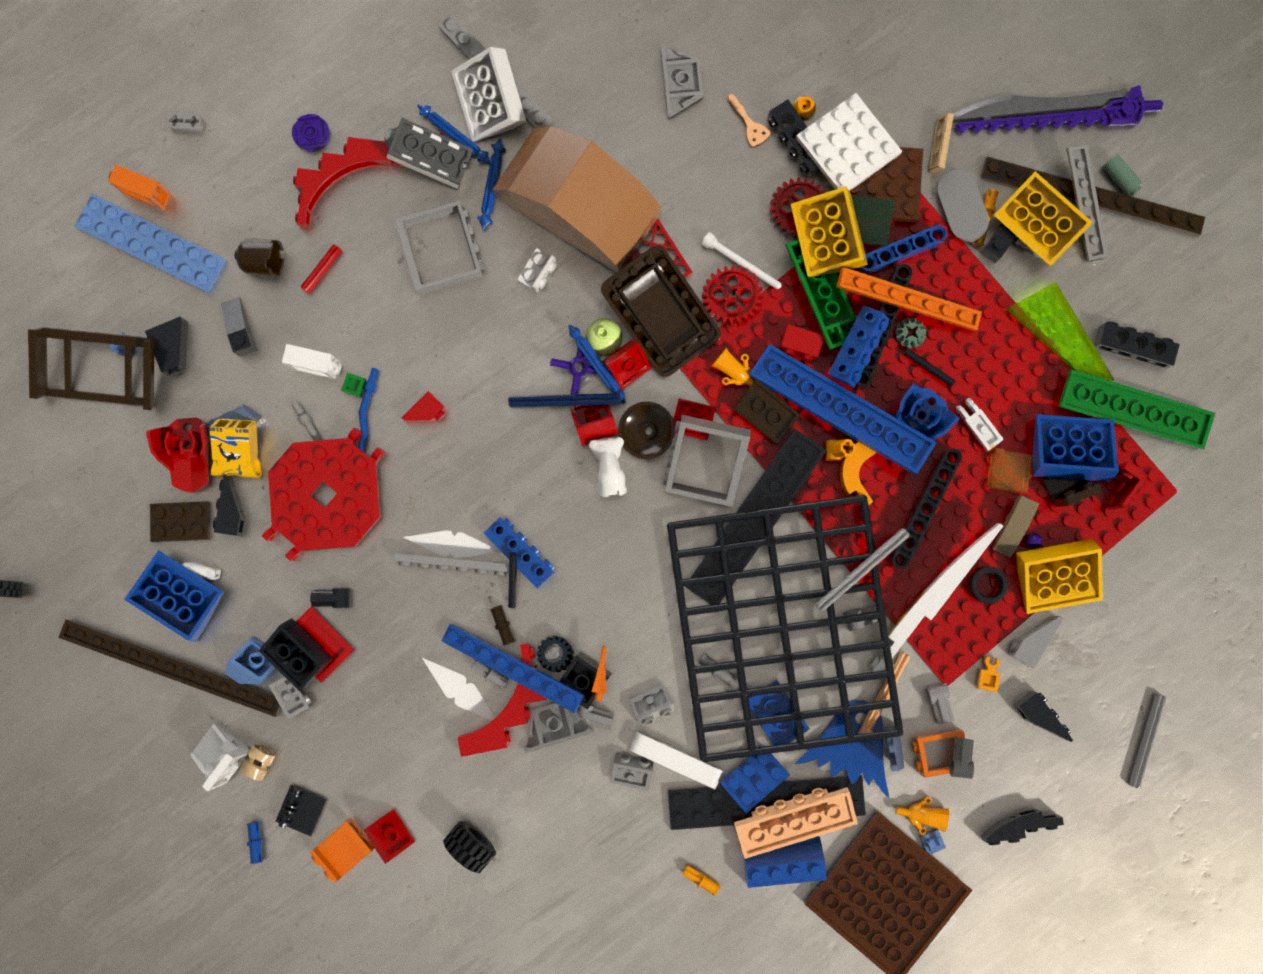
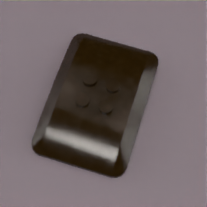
M660 245L649 248L605 280L601 285L602 295L633 340L636 339L639 342L649 362L660 376H670L720 339L721 331L668 252Z

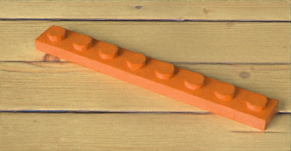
M845 267L841 268L837 283L838 288L972 331L978 330L981 311Z

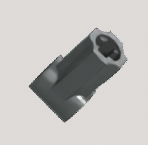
M955 738L954 758L950 762L951 777L973 778L974 763L972 755L974 740Z

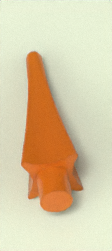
M602 646L599 666L591 691L595 692L594 700L602 701L603 693H607L606 646Z

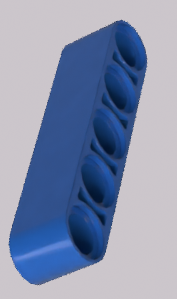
M933 226L865 254L866 259L870 263L871 268L862 266L857 268V271L869 275L938 247L945 240L947 231L943 226ZM932 233H937L940 236V240L935 239ZM915 240L921 241L923 247H918L915 244ZM897 247L904 248L906 253H899ZM880 254H885L888 257V261L881 260Z

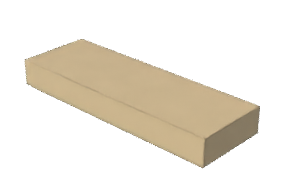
M946 113L937 118L929 172L936 173L945 169L954 114Z

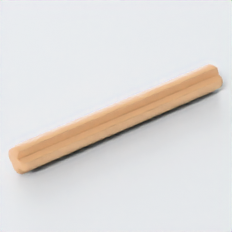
M904 652L899 653L893 665L896 683L910 659V656ZM887 678L875 701L888 700L890 697ZM883 709L869 710L857 734L871 732Z

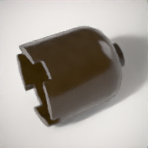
M249 238L243 240L235 250L234 256L239 269L246 274L275 278V275L281 274L284 265V259H281L280 252L284 251L279 240Z

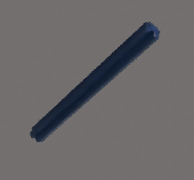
M619 393L509 396L508 404L510 407L621 404V395Z

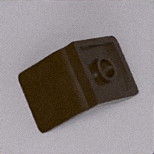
M1041 477L1055 507L1069 506L1103 491L1100 483L1094 484L1093 482L1087 483L1086 480Z

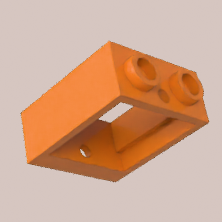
M115 165L114 169L109 173L108 182L121 193L164 210L171 193L158 181L119 165Z
M958 728L913 736L912 749L914 754H917L918 761L915 762L917 772L925 778L949 774L950 766L928 770L923 742L953 737L955 747V738H965L964 730Z

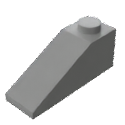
M1053 616L1018 638L1017 641L1015 640L1010 646L1009 650L1011 652L1009 656L1027 667L1035 668L1064 618Z

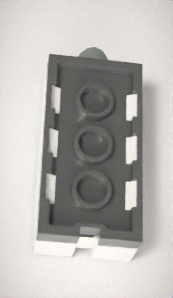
M401 118L398 127L388 129L384 136V141L389 149L388 159L458 189L465 172L462 167L466 168L473 152L472 148L404 118Z

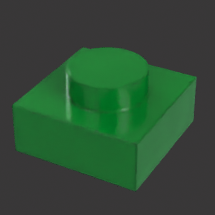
M347 373L341 391L361 397L366 379Z

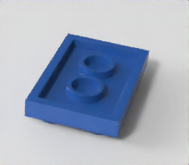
M775 680L767 686L779 685V682ZM785 692L749 697L750 711L755 718L792 712L791 700ZM803 719L802 727L803 733H805L810 728ZM794 721L760 725L773 745L790 743L796 739Z
M772 754L750 756L721 781L720 785L740 809L747 814L786 780L790 774Z

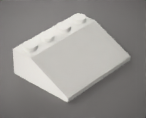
M489 47L451 70L472 142L514 129L526 122L505 49Z

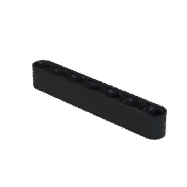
M900 264L892 273L889 282L908 287L913 273L912 268L907 264ZM898 271H903L906 274V278L899 277ZM881 302L878 311L883 312L889 318L888 327L880 337L879 348H875L870 356L872 366L866 365L861 373L866 380L865 383L861 384L858 382L854 388L863 389L870 384L900 307ZM886 305L890 306L893 312L887 313L884 307Z
M950 448L941 454L904 527L910 535L908 538L912 541V546L906 548L904 542H902L892 551L889 557V564L892 568L904 569L909 565L961 462L962 454L958 449ZM948 453L954 455L955 460L953 463L948 461ZM940 470L946 473L945 480L939 477L938 473ZM931 487L937 489L938 494L936 497L930 494ZM923 504L929 507L928 514L922 512L921 506ZM914 521L920 523L921 528L919 531L913 529ZM897 555H900L903 558V564L901 566L897 565L895 562V558Z

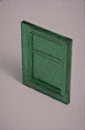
M851 196L862 243L887 246L895 200Z

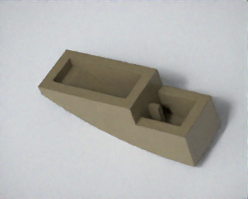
M1018 496L1010 514L1006 516L992 550L1011 558L1028 529L1039 503L1024 496Z

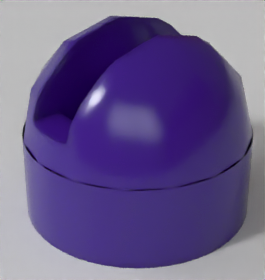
M1030 533L1026 538V546L1029 548L1042 547L1041 536L1037 533Z

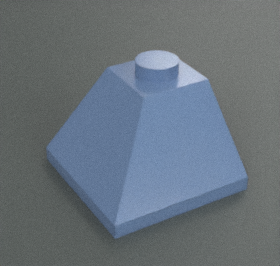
M252 636L228 660L224 673L239 684H261L275 667L259 652L264 643Z

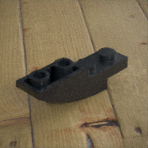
M1038 809L1025 810L997 822L984 832L981 838L989 845L1001 844L1000 841L1007 840L1009 843L1020 842V839L1026 838L1025 830L1026 832H1037L1038 828H1045L1046 830L1058 829V826L1064 825L1063 817L1058 814L1043 816L1042 811Z

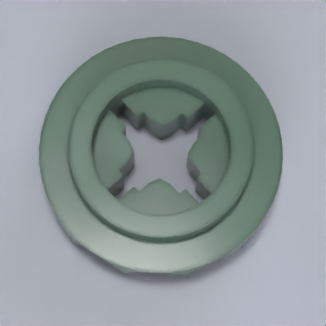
M906 318L898 324L896 338L902 346L916 348L924 342L926 328L923 322L916 318ZM916 327L917 329L914 332L915 337L911 335L910 337L906 338L909 332L907 329L909 328L910 330H912Z

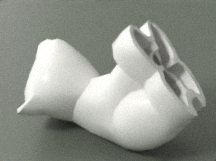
M620 437L592 440L589 443V448L593 451L594 457L599 461L596 489L602 497H609V495L621 496L627 492L625 473L621 470L618 461L624 444V440Z

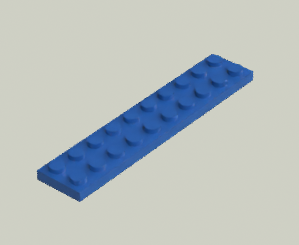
M771 344L768 345L749 374L750 378L758 379L772 391L915 476L937 443Z

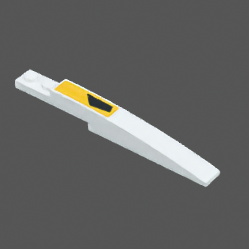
M996 523L972 543L938 575L906 610L888 633L889 638L893 640L890 643L892 658L924 616L930 620L934 618L1003 525ZM883 654L879 659L876 657L872 661L870 672L885 669Z

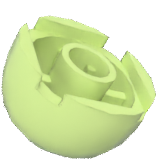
M599 318L588 326L585 338L598 356L608 357L620 348L622 344V331L613 320Z

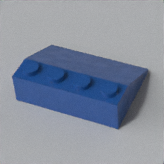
M1036 414L1032 452L1033 476L1111 482L1119 472L1114 420Z
M158 550L124 600L186 640L196 642L208 625L224 591Z

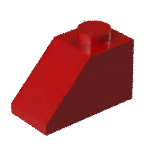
M428 391L401 418L406 423H434L436 420L439 422L446 415L445 411L447 409Z

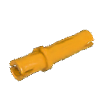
M987 189L984 199L989 224L992 213H995L996 208L994 206L999 194L995 189H992V192L991 189ZM987 231L983 237L973 241L972 245L978 246L980 244L979 246L983 247Z

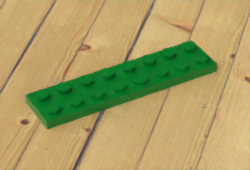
M1069 370L1058 407L1094 418L1114 420V424L1203 450L1205 449L1216 414L1215 412L1076 370Z

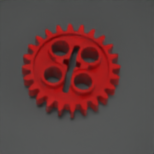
M800 177L797 178L796 182L790 178L789 185L784 181L782 184L783 188L778 186L776 189L778 193H773L772 195L774 199L770 201V204L773 207H770L769 212L774 214L771 216V219H777L774 225H781L780 232L784 229L787 230L786 236L792 232L793 238H795L797 229L793 212H786L782 207L785 205L791 207L792 203L826 193L827 191L826 189L819 190L821 184L814 186V179L811 183H808L807 177L804 179V182H801ZM795 192L803 193L804 197H796Z
M732 265L731 270L724 266V272L717 269L718 275L711 273L712 280L706 279L708 286H703V291H705L702 293V298L705 299L702 301L703 305L706 306L705 308L710 312L712 318L716 316V323L721 319L724 326L727 321L730 322L731 327H733L735 321L739 326L741 325V320L748 323L747 317L754 318L753 311L759 313L757 306H762V301L759 300L763 298V293H759L763 291V287L758 286L760 280H754V273L749 276V269L742 272V266L738 270H735L734 265ZM731 280H735L738 282L735 286H730L728 284V282ZM717 293L724 295L720 299L714 297ZM729 293H730L731 295H735V294H736V299H735L733 296H731V297L729 298ZM744 293H749L751 295L748 299H744L741 297V295ZM729 306L737 307L733 312L727 310Z

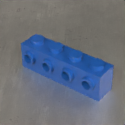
M863 305L828 372L835 381L853 388L860 381L862 371L870 362L873 350L878 346L883 331L888 327L889 318L883 312Z
M499 517L484 534L508 559L509 553H517V568L539 589L555 573L552 570L554 566L547 559L543 561L539 557L541 552L534 545L530 547L526 543L528 539L520 531L516 533L512 529L514 525L507 518L503 520Z

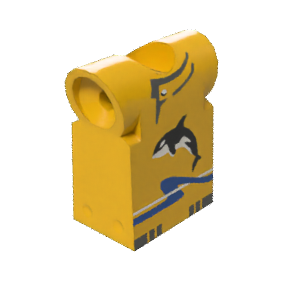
M218 418L209 427L212 460H214L211 475H236L246 478H260L262 467L257 457L256 420Z

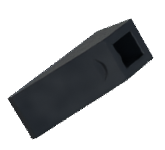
M223 475V479H221L219 484L220 498L216 502L217 517L213 520L214 533L242 537L246 517L233 478Z
M1031 691L1014 704V707L1025 721L1066 741H1073L1070 736L1071 731L1066 725H1062L1059 722V715L1054 709H1050L1047 706V699L1043 694Z

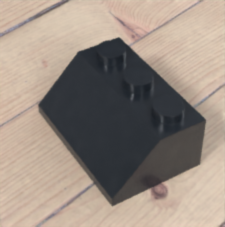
M292 618L280 624L259 650L299 691H302L333 660V657Z

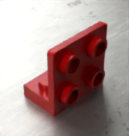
M1129 462L1118 464L1119 472L1114 478L1121 483L1125 482V485L1108 508L1111 510L1129 507L1134 501V494L1137 491L1139 492L1146 484L1145 479L1147 475Z

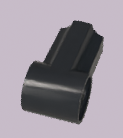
M350 588L312 590L310 595L311 607L332 606V608H350Z

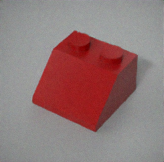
M577 405L569 407L582 446L589 444L592 440L610 438L618 434L609 405Z

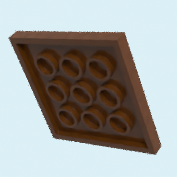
M899 147L902 153L850 191L857 219L918 222L923 148Z

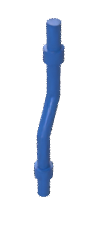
M371 368L368 382H365L363 388L365 391L358 411L360 431L363 433L358 447L363 452H365L369 438L366 412L372 392H375L376 388L375 382L379 372L376 368Z

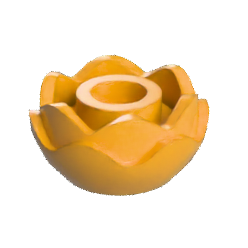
M800 96L793 103V107L803 119L809 118L816 111V103L810 96Z

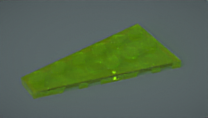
M1057 282L1007 309L1073 370L1109 381L1114 380Z

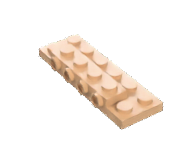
M848 787L828 793L827 789L816 788L811 794L805 796L797 794L792 800H777L774 805L769 807L758 806L755 811L751 812L752 817L734 822L744 859L858 824Z

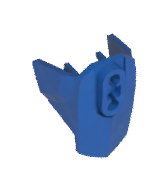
M913 384L900 402V408L895 415L896 419L932 440L945 435L959 420L958 416L948 411L946 401L931 389L919 388L916 384ZM928 399L933 400L934 404L932 406L928 404ZM918 414H923L922 419L918 418Z

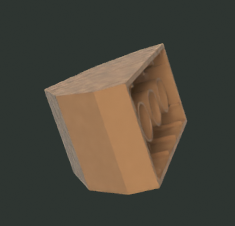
M552 126L539 127L532 130L492 189L497 199L615 272H618L629 263L634 251H637L661 215V205L642 183L593 141Z

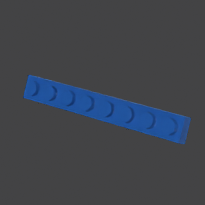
M449 624L441 640L445 644L573 713L577 712L584 697V694L453 624Z

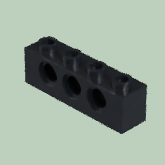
M789 99L769 111L767 121L772 129L775 128L778 132L780 142L788 147L791 158L796 159L799 163L798 166L802 174H806L810 178L821 170L811 158L804 157L803 153L806 151L799 143L794 142L792 139L805 130L807 126ZM788 122L791 127H785L782 123Z
M1111 321L1099 326L1093 348L1164 369L1174 366L1180 344L1173 342V339H1161L1155 337L1153 333L1137 332V329L1133 327H1120L1118 323ZM1116 335L1120 336L1121 343L1116 340ZM1134 340L1139 342V348L1134 345ZM1153 346L1157 347L1158 353L1153 351Z

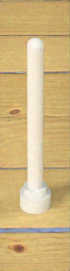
M708 232L703 239L701 245L707 249H716L746 270L749 269V272L754 273L755 276L775 289L781 288L779 281L717 242L718 239L711 232Z

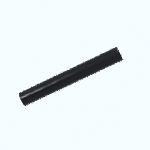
M907 348L904 352V355L949 386H952L955 382L953 378L911 349Z
M515 552L509 553V608L516 607L517 553Z

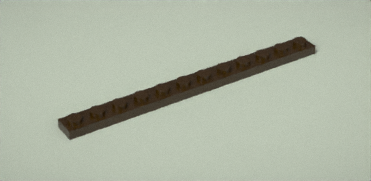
M991 157L985 158L981 177L1021 187L1036 171L1068 201L1076 203L1073 183L1070 179ZM1095 186L1100 210L1197 237L1202 233L1205 221L1204 216Z
M65 619L58 637L274 717L278 716L281 708L272 693L247 684H239L231 678L69 619Z

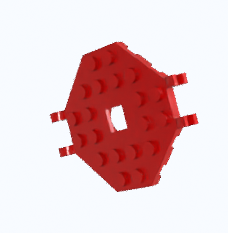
M353 428L347 438L294 442L268 471L272 526L263 533L262 537L266 541H272L280 533L294 545L285 555L289 561H295L302 551L356 547L381 518L377 463L386 452L378 447L374 450L371 457L354 444L363 435L359 429ZM322 482L326 483L337 493L326 507L321 505L312 496Z

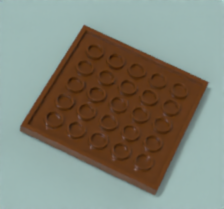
M877 811L829 871L827 880H823L804 904L886 974H907L969 896L972 889Z

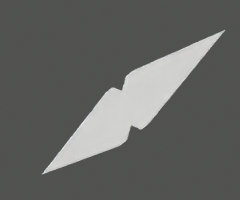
M449 530L403 537L442 557L452 554L455 559L501 552L462 532H458L454 536Z
M422 658L447 698L455 697L454 704L491 721L495 719L477 687L473 683L466 684V677Z

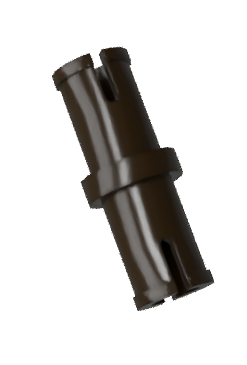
M502 605L490 609L496 623L495 629L499 631L503 646L515 642L509 627L510 622L505 617Z

